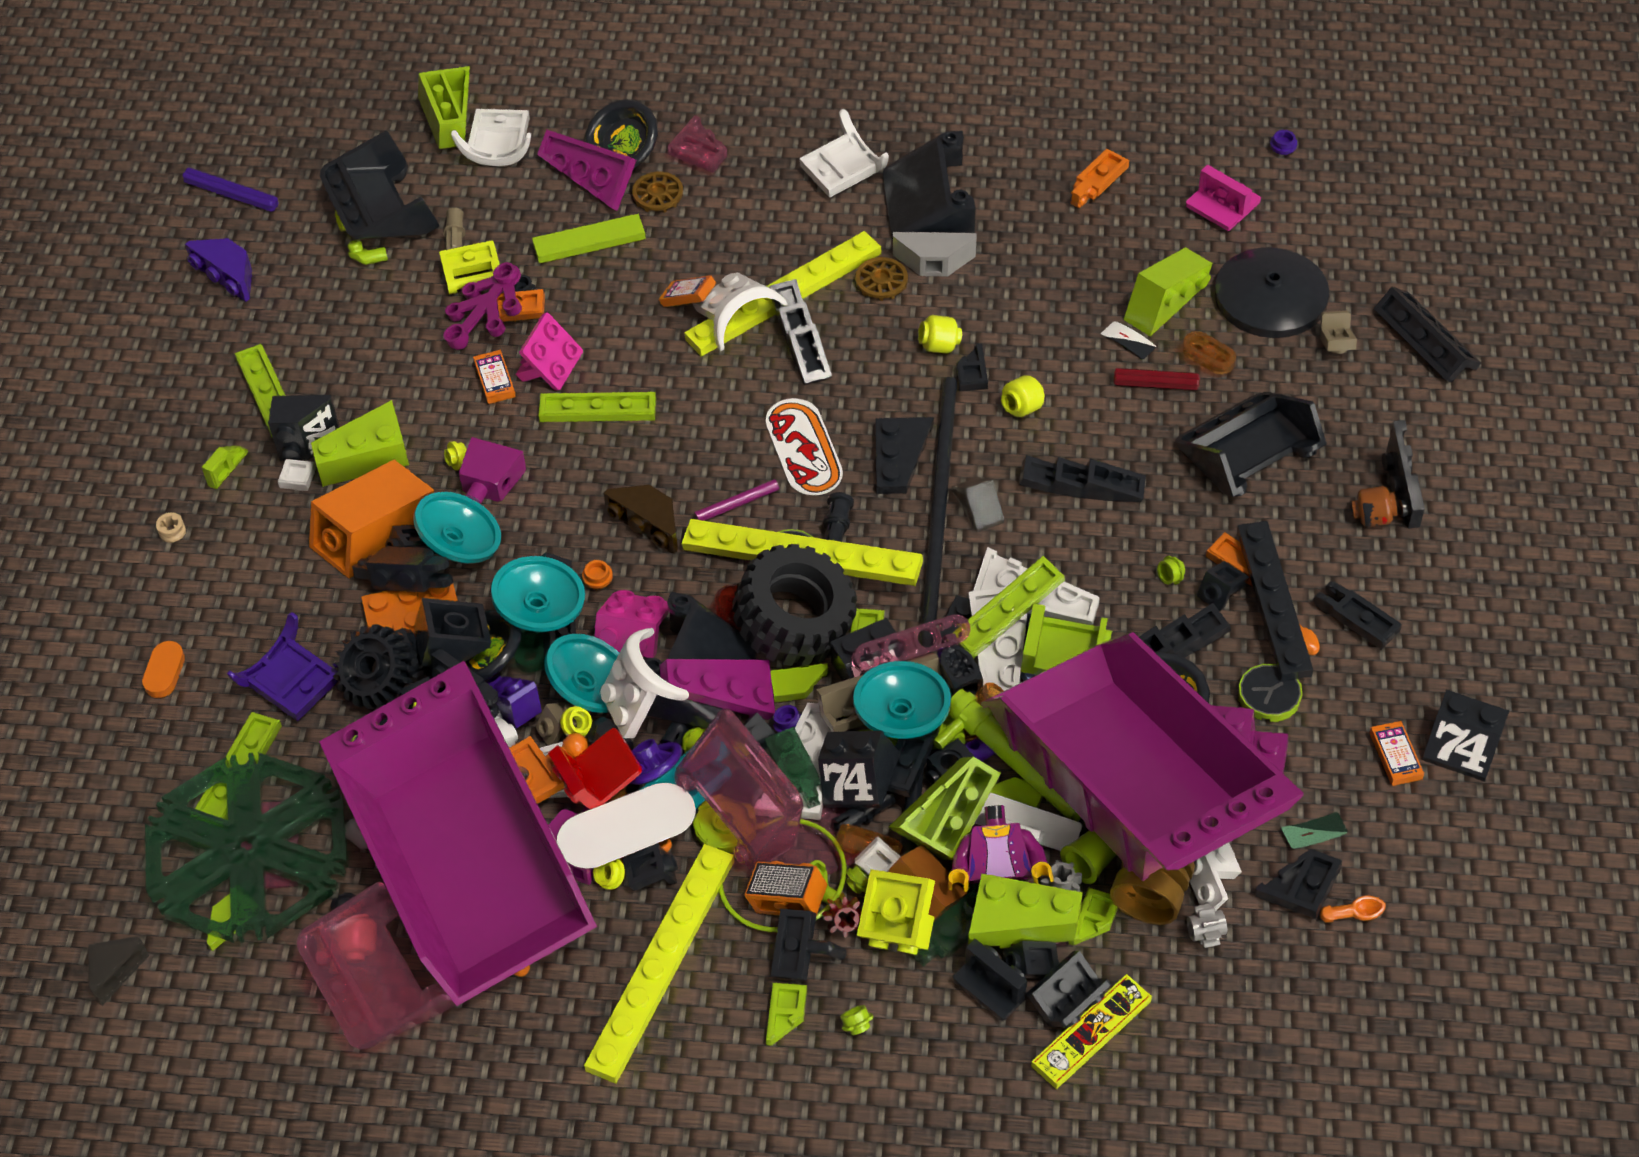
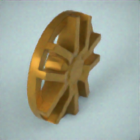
M651 172L641 176L634 183L632 189L633 198L637 207L645 208L646 212L662 210L665 213L668 208L677 207V203L683 196V185L679 178L673 174ZM653 178V181L651 183L645 182L646 180ZM657 178H663L662 181H657Z
M887 257L872 258L862 263L856 271L857 289H860L863 296L868 295L873 298H879V301L889 297L895 299V295L907 288V270L897 260ZM882 263L880 267H876L875 265H873ZM887 264L892 265L890 269L886 268ZM882 289H887L888 292H882Z

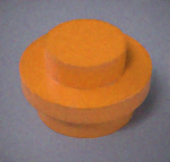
M593 560L585 566L582 578L587 587L602 589L611 583L613 573L610 566L604 561Z

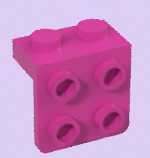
M629 590L614 592L596 613L594 637L603 640L620 652L626 640L634 632L653 628L654 634L639 643L642 657L654 658L657 654L659 625L669 613L667 601L660 596L644 597L634 595Z

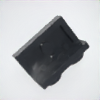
M974 939L966 947L965 964L953 975V982L999 1020L1005 1021L1026 1000L1027 980L1017 967L1009 966L1002 961L998 953L991 946H984Z
M1072 951L1031 988L1026 995L1049 1027L1069 1028L1080 1020V1013L1088 1006L1097 1004L1104 998V991L1111 986L1108 978L1097 977L1080 951Z

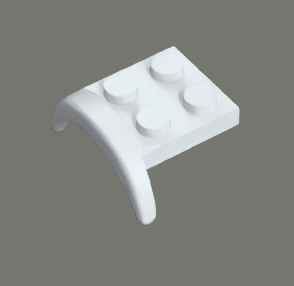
M476 109L468 143L459 136L456 130L451 132V136L459 151L475 163L487 166L511 165L521 160L529 148L531 133H527L530 119L529 110Z
M845 109L839 111V120L844 135L799 158L802 169L829 198L882 170L887 166L889 159L888 153L878 157L867 147L857 133Z
M738 272L725 276L721 283L711 290L703 302L692 303L697 312L714 321V338L720 351L724 350L726 326L732 315L742 305L758 298L775 299L783 307L789 305L776 291Z
M653 628L642 629L629 636L616 661L613 663L612 669L600 691L601 698L605 702L623 738H635L656 695L674 700H686L689 697L687 690L663 680L652 671L643 659L639 643L654 634Z

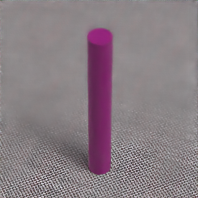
M774 479L696 511L694 512V517L696 520L701 521L711 519L778 491V483Z

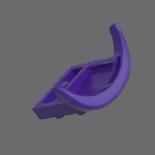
M291 612L287 616L285 626L277 641L256 664L238 673H233L229 670L227 675L238 685L250 687L296 721H299L338 682L332 677L338 671L295 642L298 630V617L295 613Z

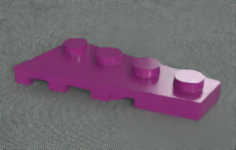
M547 129L537 153L545 161L616 211H618L637 161L629 156Z
M666 659L660 664L661 678L676 687L687 690L689 693L688 700L747 715L758 712L763 719L767 720L774 716L775 706L769 660Z

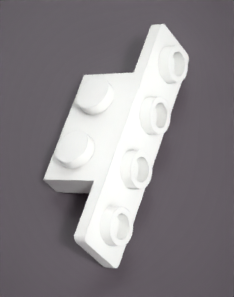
M990 793L975 821L976 824L986 826L984 807L1004 805L1006 824L1019 823L1021 829L1029 830L1040 844L1059 851L1079 838L1083 826L1080 822L994 793Z
M1229 843L1195 860L1194 873L1190 879V884L1199 905L1210 903L1211 907L1215 908V911L1228 899L1220 879H1235L1242 872Z

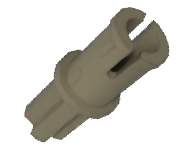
M456 207L450 208L446 212L447 221L443 230V234L446 237V250L462 247V238L465 236V229L463 227L464 213Z

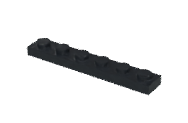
M1268 521L1240 524L1237 526L1238 539L1281 681L1312 677V663Z

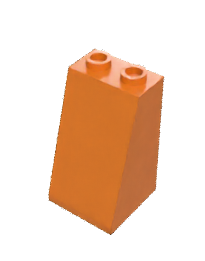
M392 460L311 501L309 547L349 579L354 576L352 569L354 564H357L360 559H365L369 555H375L379 550L385 548V543L389 539L393 526L414 525L413 516L418 503L425 496L434 493V489L396 460Z

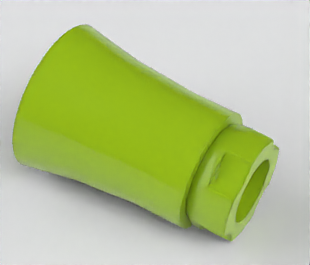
M1090 830L1075 841L1064 846L1060 852L1062 862L1067 864L1074 863L1073 869L1075 873H1082V883L1093 884L1104 868L1117 855L1095 831L1091 832Z

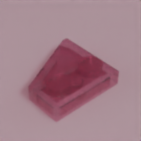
M696 115L667 146L668 155L712 173L715 172L727 157V148L721 141L715 138L710 129L706 130L701 125V119Z

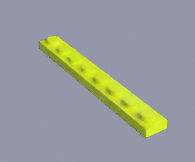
M863 231L767 285V287L796 279L802 299L858 268L865 261L881 255V246ZM758 298L742 305L732 315L726 326L724 344L774 316L776 312L771 298ZM710 318L684 332L686 342L701 357L717 348L714 338V321Z
M690 519L682 540L683 549L687 551L745 560L755 559L763 550L770 551L773 546L783 545L784 548H787L788 544H799V548L805 549L806 546L815 548V552L821 555L823 552L831 557L830 561L834 564L838 562L842 566L844 575L916 586L923 564L922 554L695 519Z
M706 844L703 845L584 1065L586 1072L617 1084L716 898L721 884L724 883L735 862L733 854Z

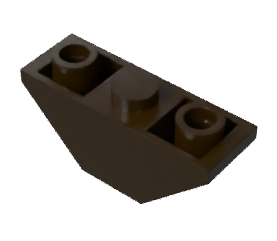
M649 484L612 488L603 492L605 510L611 518L621 520L629 525L635 533L648 537L661 549L665 548L673 554L678 551L672 498Z

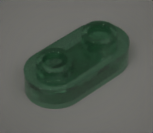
M522 629L521 642L514 655L515 664L521 671L528 673L536 672L544 666L543 632Z

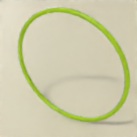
M778 818L762 822L758 825V829L777 823H799L813 827L826 835L835 845L841 860V880L832 900L835 901L839 898L846 880V859L840 844L829 831L816 823L798 818ZM723 883L719 888L720 897L733 917L753 929L777 932L778 927L757 925L736 913L725 896ZM829 904L817 914L816 920L822 917V912L830 910Z

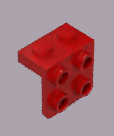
M616 728L608 730L576 758L559 745L548 752L554 762V765L551 767L553 772L567 785L564 788L567 796L575 804L581 802L590 810L605 804L642 772L641 765L622 734Z

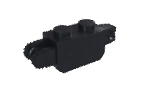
M389 546L382 548L375 555H369L365 559H360L357 564L352 566L355 578L370 580L373 590L424 593L429 588H445L454 583L451 574L438 573V571L448 568V558L434 556L433 550L430 548Z

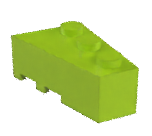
M470 66L418 73V99L439 149L456 147L451 136L453 130H456L465 141Z
M1185 247L1138 273L1124 321L1151 337L1201 289L1208 285L1211 278L1209 273L1213 263Z
M392 400L311 442L323 487L356 479L392 460H396L402 466L409 465Z
M975 757L960 758L888 828L918 846L923 844L932 854L942 860H953L960 842L965 835L970 833L1001 773Z
M982 873L969 931L968 945L974 939L984 946L1000 945V948L1011 947V944H1017L1021 941L1055 943L1075 941L1083 892Z

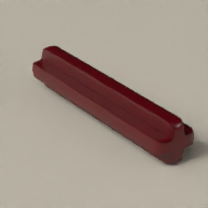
M1116 368L1113 381L1115 385L1198 390L1200 375L1191 372Z

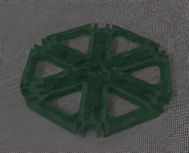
M252 752L248 753L249 760L243 765L238 764L236 755H232L230 758L232 767L228 768L229 763L227 757L178 786L161 797L163 802H157L156 804L158 811L164 813V815L159 818L149 816L147 819L151 826L145 824L146 891L151 901L155 903L159 899L165 898V901L157 906L165 919L234 943L233 936L235 930L240 943H244V935L248 930H255L257 940H262L264 936L262 927L266 926L265 933L267 938L271 937L333 896L332 890L338 889V883L330 878L331 875L340 874L345 876L346 870L344 866L348 868L345 805L339 790L337 789L331 794H325V792L332 788L330 779H326L324 774L259 752L258 764ZM276 776L303 787L302 790L263 814L262 782L265 778ZM223 783L227 785L228 820L187 806L190 800L215 784ZM325 818L332 822L333 849L329 854L286 841L319 819ZM177 840L206 850L168 876L162 875L161 849L166 841ZM244 841L248 844L251 843L252 848L249 850L242 848L241 843ZM265 871L306 885L309 888L308 894L280 914H270L267 911ZM230 878L231 917L229 920L217 922L194 914L189 910L190 904L194 900Z

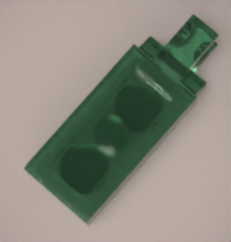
M795 727L765 738L767 749L789 793L794 796L801 793L808 809L820 805L819 794L816 789L817 786L821 785L819 774Z
M972 889L933 923L928 950L918 949L917 955L914 956V959L924 967L937 955L941 959L945 956L949 958L969 941V931L977 892Z

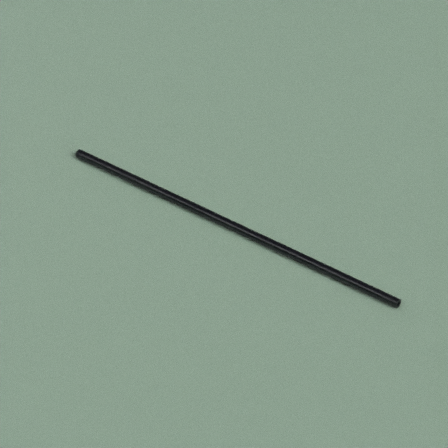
M954 377L943 379L918 657L933 653L935 647L957 393V379ZM924 768L911 798L905 797L904 812L922 795ZM902 836L900 857L917 848V844Z

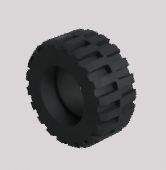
M788 544L787 548H784L783 545L773 546L770 551L763 550L748 564L732 602V610L735 613L733 616L737 628L741 627L739 633L745 641L749 640L752 643L751 648L757 653L761 651L767 655V659L773 662L775 659L780 660L783 665L792 666L793 663H798V666H807L812 661L819 663L825 660L827 656H831V641L847 634L857 611L856 592L854 589H851L853 583L848 575L844 576L842 566L838 562L834 564L830 561L831 557L823 552L821 555L815 552V548L806 546L805 549L799 548V544ZM790 592L804 598L814 608L818 617L800 618L787 613L775 602L771 593Z

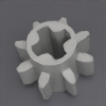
M1056 860L1055 864L1051 867L1054 881L1050 882V878L1043 875L1044 879L1041 880V885L1080 892L1079 884L1082 882V873H1075L1073 869L1074 863L1067 864Z
M1210 903L1194 906L1195 913H1193V916L1187 917V927L1191 940L1193 942L1199 941L1200 944H1203L1204 948L1220 945L1219 938L1227 934V923L1222 910L1215 911V908L1211 907Z

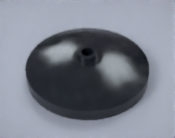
M1255 248L1235 255L1222 266L1215 284V301L1222 315L1232 325L1244 332L1266 338H1285L1308 331L1321 320V313L1326 311L1329 299V285L1320 268L1308 258L1281 248Z

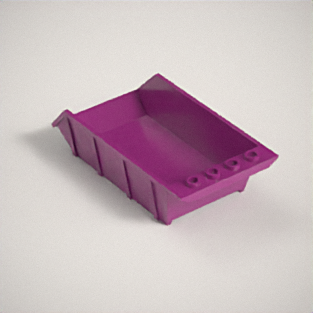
M1134 632L1102 642L981 702L983 708L989 707L1008 738L1009 747L1014 752L1018 751L1044 778L1045 785L1049 789L1053 788L1085 821L1086 827L1091 832L1095 831L1123 860L1124 867L1129 872L1132 870L1142 881L1161 868L1165 870L1183 868L1288 811L1304 795L1293 782Z
M465 661L319 741L419 959L456 1006L597 927L573 873ZM446 686L443 692L437 693L439 688ZM417 702L414 708L408 709L412 703ZM388 718L384 725H379L382 720ZM358 735L355 741L350 742L353 736Z

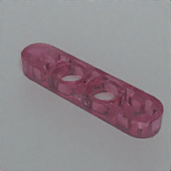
M950 615L863 643L853 651L851 657L852 664L859 672L866 673L873 667L883 663L907 661L952 645H957L969 636L970 624L961 615ZM951 622L955 626H961L962 631L958 633V638L955 633H951L941 639L940 632L951 627ZM926 630L933 635L934 642L931 647L926 648L920 645L918 642L920 631ZM891 640H899L903 643L905 651L901 657H895L889 652L888 646ZM877 644H881L883 656L876 657L870 661L871 666L866 661L861 662L860 656L864 654V650H866L867 654L878 652L880 648Z

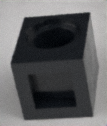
M959 738L928 757L926 778L931 786L948 771L945 768H951L960 758L975 757Z

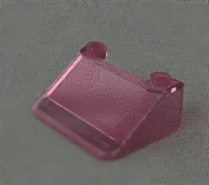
M727 708L721 710L676 767L674 779L678 786L684 788L682 789L684 792H691L694 789L699 791L738 839L737 846L733 848L735 858L741 865L746 864L753 873L757 861L771 862L795 845L803 811V800L795 786L736 715Z
M381 882L373 884L304 928L297 939L298 950L349 1043L358 1049L374 1047L447 1011L455 1005L439 984H433L421 990L385 926L396 919L399 913L385 883Z

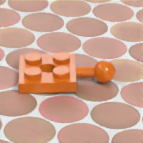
M572 733L564 739L561 748L576 758L588 748V742L583 735ZM531 736L509 748L521 772L528 775L526 782L537 804L565 788L564 782L555 775L551 768L554 765L549 754L546 756L543 754Z

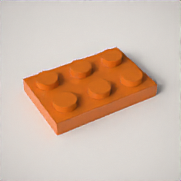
M453 583L445 588H429L424 593L386 590L361 596L369 627L378 624L383 627L393 628L394 631L406 628L411 629L414 635V625L422 598L458 601Z

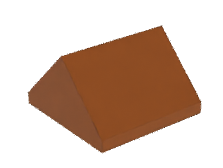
M923 844L901 856L887 871L928 878L935 881L929 915L934 916L933 925L968 894L964 892V888L959 883L952 885V891L948 889L949 872Z

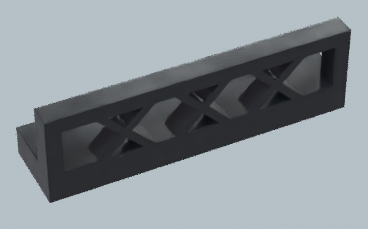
M1391 287L1374 307L1446 381L1453 382L1465 367L1477 370L1482 364L1408 291Z

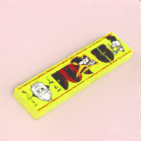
M1126 974L1105 993L1101 1001L1091 1006L1076 1024L1067 1028L1032 1061L1031 1067L1057 1090L1151 1002L1152 996Z

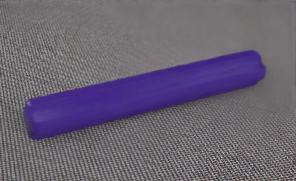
M190 167L186 168L182 174L185 183L271 212L275 211L279 204L278 198L274 195Z

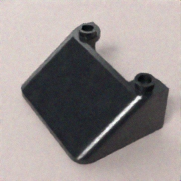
M963 130L944 132L884 168L883 182L892 239L893 232L975 233V201L965 190L959 189L951 193L947 167L962 165Z
M388 131L382 132L324 165L320 171V179L346 232L353 239L424 235L440 227L436 217L422 197L405 205L393 181H401L406 177L408 163Z
M1272 392L1255 394L1181 434L1175 440L1177 447L1223 494L1230 495L1231 497H1238L1247 492L1248 485L1245 478L1286 455L1297 452L1301 458H1307L1316 454L1317 449L1327 444L1313 401Z
M676 592L670 593L667 600V608L670 612V630L679 634L668 659H756L757 652L751 648L752 643L749 640L745 641L739 630L692 596ZM657 658L646 659L647 665L661 677L660 664L662 662ZM656 695L647 716L715 730L723 723L729 724L734 711L688 699L674 700Z

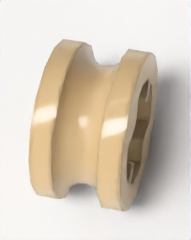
M177 513L163 514L156 521L159 536L164 542H177L186 534L182 517ZM173 525L174 529L169 530L168 527Z

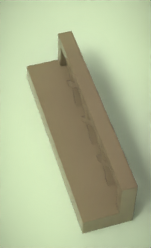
M934 652L908 660L909 662L925 665L941 676L939 657ZM863 675L817 689L820 716L832 732L847 731L864 725L855 712L853 702L855 686ZM948 685L949 690H950V694H951V697H952V689H951V687ZM843 716L849 717L840 721L835 720Z

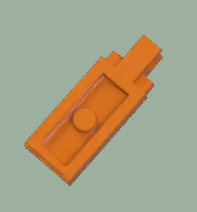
M1106 149L1076 177V183L1073 185L1074 190L1071 192L1072 200L1070 204L1080 208L1087 203L1089 198L1094 200L1129 168L1130 160Z

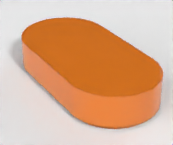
M162 642L152 651L142 684L146 693L153 698L166 697L176 687L185 661L182 647L177 642Z

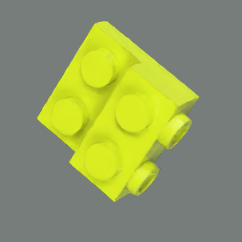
M870 869L857 936L869 939L868 946L888 950L889 943L898 945L897 951L917 955L918 949L928 950L934 916L929 915L935 881L928 878Z

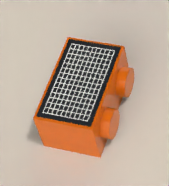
M757 861L744 895L758 914L780 915V909L812 911L817 914L828 884L817 866L809 863L798 865L785 864L780 861Z

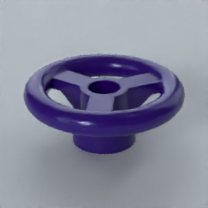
M648 739L638 744L632 752L641 765L642 772L630 784H644L669 771L682 756L681 745L676 742L657 745L654 739Z

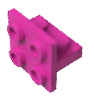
M1206 165L1200 173L1198 191L1186 201V207L1223 229L1230 231L1261 202V197L1253 193L1244 184Z
M548 312L544 313L519 351L523 358L520 362L522 365L517 371L516 376L522 382L542 377L555 391L560 390L582 355L583 349Z

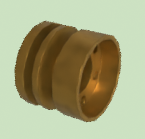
M1122 860V869L1117 872L1110 891V898L1114 905L1128 916L1149 924H1170L1176 920L1184 899V892L1188 889L1189 881L1194 873V862L1176 870L1161 868L1142 881L1132 870L1129 872L1124 867Z

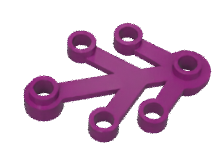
M509 262L502 263L494 269L492 277L478 282H469L463 286L462 293L467 300L449 304L445 312L451 321L456 322L464 317L465 312L474 310L462 325L453 324L445 330L443 337L449 347L456 350L465 348L469 342L468 334L486 311L488 317L486 328L490 335L498 337L505 332L506 327L499 316L497 298L504 291L505 301L503 302V308L508 316H515L521 312L522 305L516 298L515 285L521 278V272L517 266ZM490 289L487 293L481 295V291Z

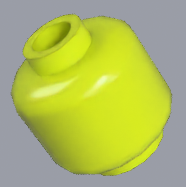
M930 315L925 321L920 323L918 341L920 344H923L924 349L928 352L948 354L954 350L956 345L961 343L962 329L958 328L953 317Z
M1023 375L1005 384L1002 389L1001 402L1004 409L1013 416L1024 417L1042 407L1045 396L1044 390L1037 379L1029 375Z

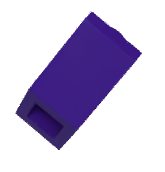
M229 238L188 241L185 244L188 253L187 260L194 269H200L206 273L212 282L220 283L232 296L237 295L245 302L250 299L252 268L246 250Z
M500 675L486 681L498 692V699L495 703L498 705L502 719L507 724H512L515 729L542 712L537 686L534 681L501 677Z

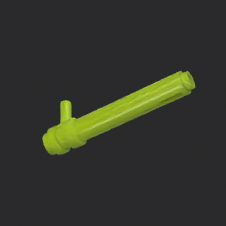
M963 689L957 691L951 698L949 716L954 721L933 740L934 745L942 750L965 729L971 736L976 735L1066 818L1077 822L1080 821L1082 818L1053 788L1049 789L1045 785L1044 778L1018 751L1014 752L1009 747L1008 738L998 721L992 716V711L988 707L983 708L977 702L978 698L971 692L967 693Z

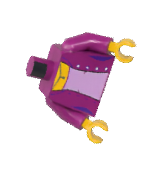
M993 805L984 807L986 826L972 827V833L965 835L953 856L952 871L948 876V889L952 891L953 884L962 883L964 885V892H967L969 884H980L982 873L1014 880L1033 879L1035 884H1039L1038 878L1040 876H1048L1050 882L1054 881L1051 866L1047 863L1044 849L1029 830L1021 829L1019 823L1006 824L1004 805Z

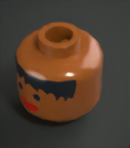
M1385 486L1361 489L1357 494V500L1352 501L1354 519L1360 518L1361 524L1364 527L1388 525L1392 522L1393 516H1397L1394 492L1389 493L1388 488Z

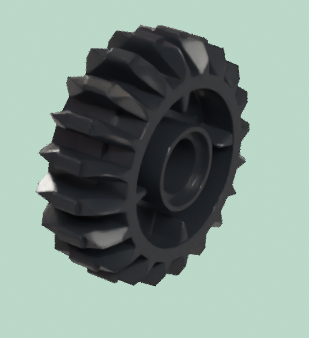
M378 624L371 627L361 626L360 632H350L351 640H341L344 645L343 651H335L340 656L339 662L332 663L339 671L332 677L340 681L336 688L340 692H344L343 697L347 701L353 702L357 707L374 710L396 699L397 694L401 695L405 683H413L408 678L409 672L416 671L414 666H410L409 663L416 657L412 653H408L412 646L404 641L405 637L401 633L395 632L393 628L383 627ZM376 662V669L372 673V666Z

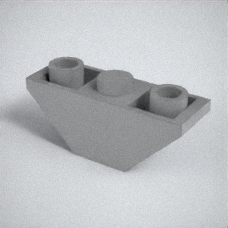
M893 232V256L919 276H949L976 257V233Z

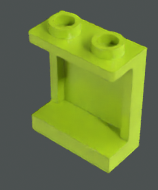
M1033 603L1023 651L1021 672L1037 675L1102 642L1110 640L1112 630L1106 629L1108 618L1101 617L1100 626L1044 617L1045 605Z

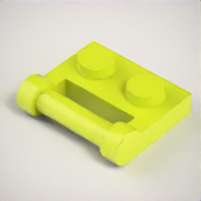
M493 240L439 251L449 295L458 293L457 290L462 289L469 282H478L492 277L494 269L500 265ZM492 269L491 272L454 279L455 276Z

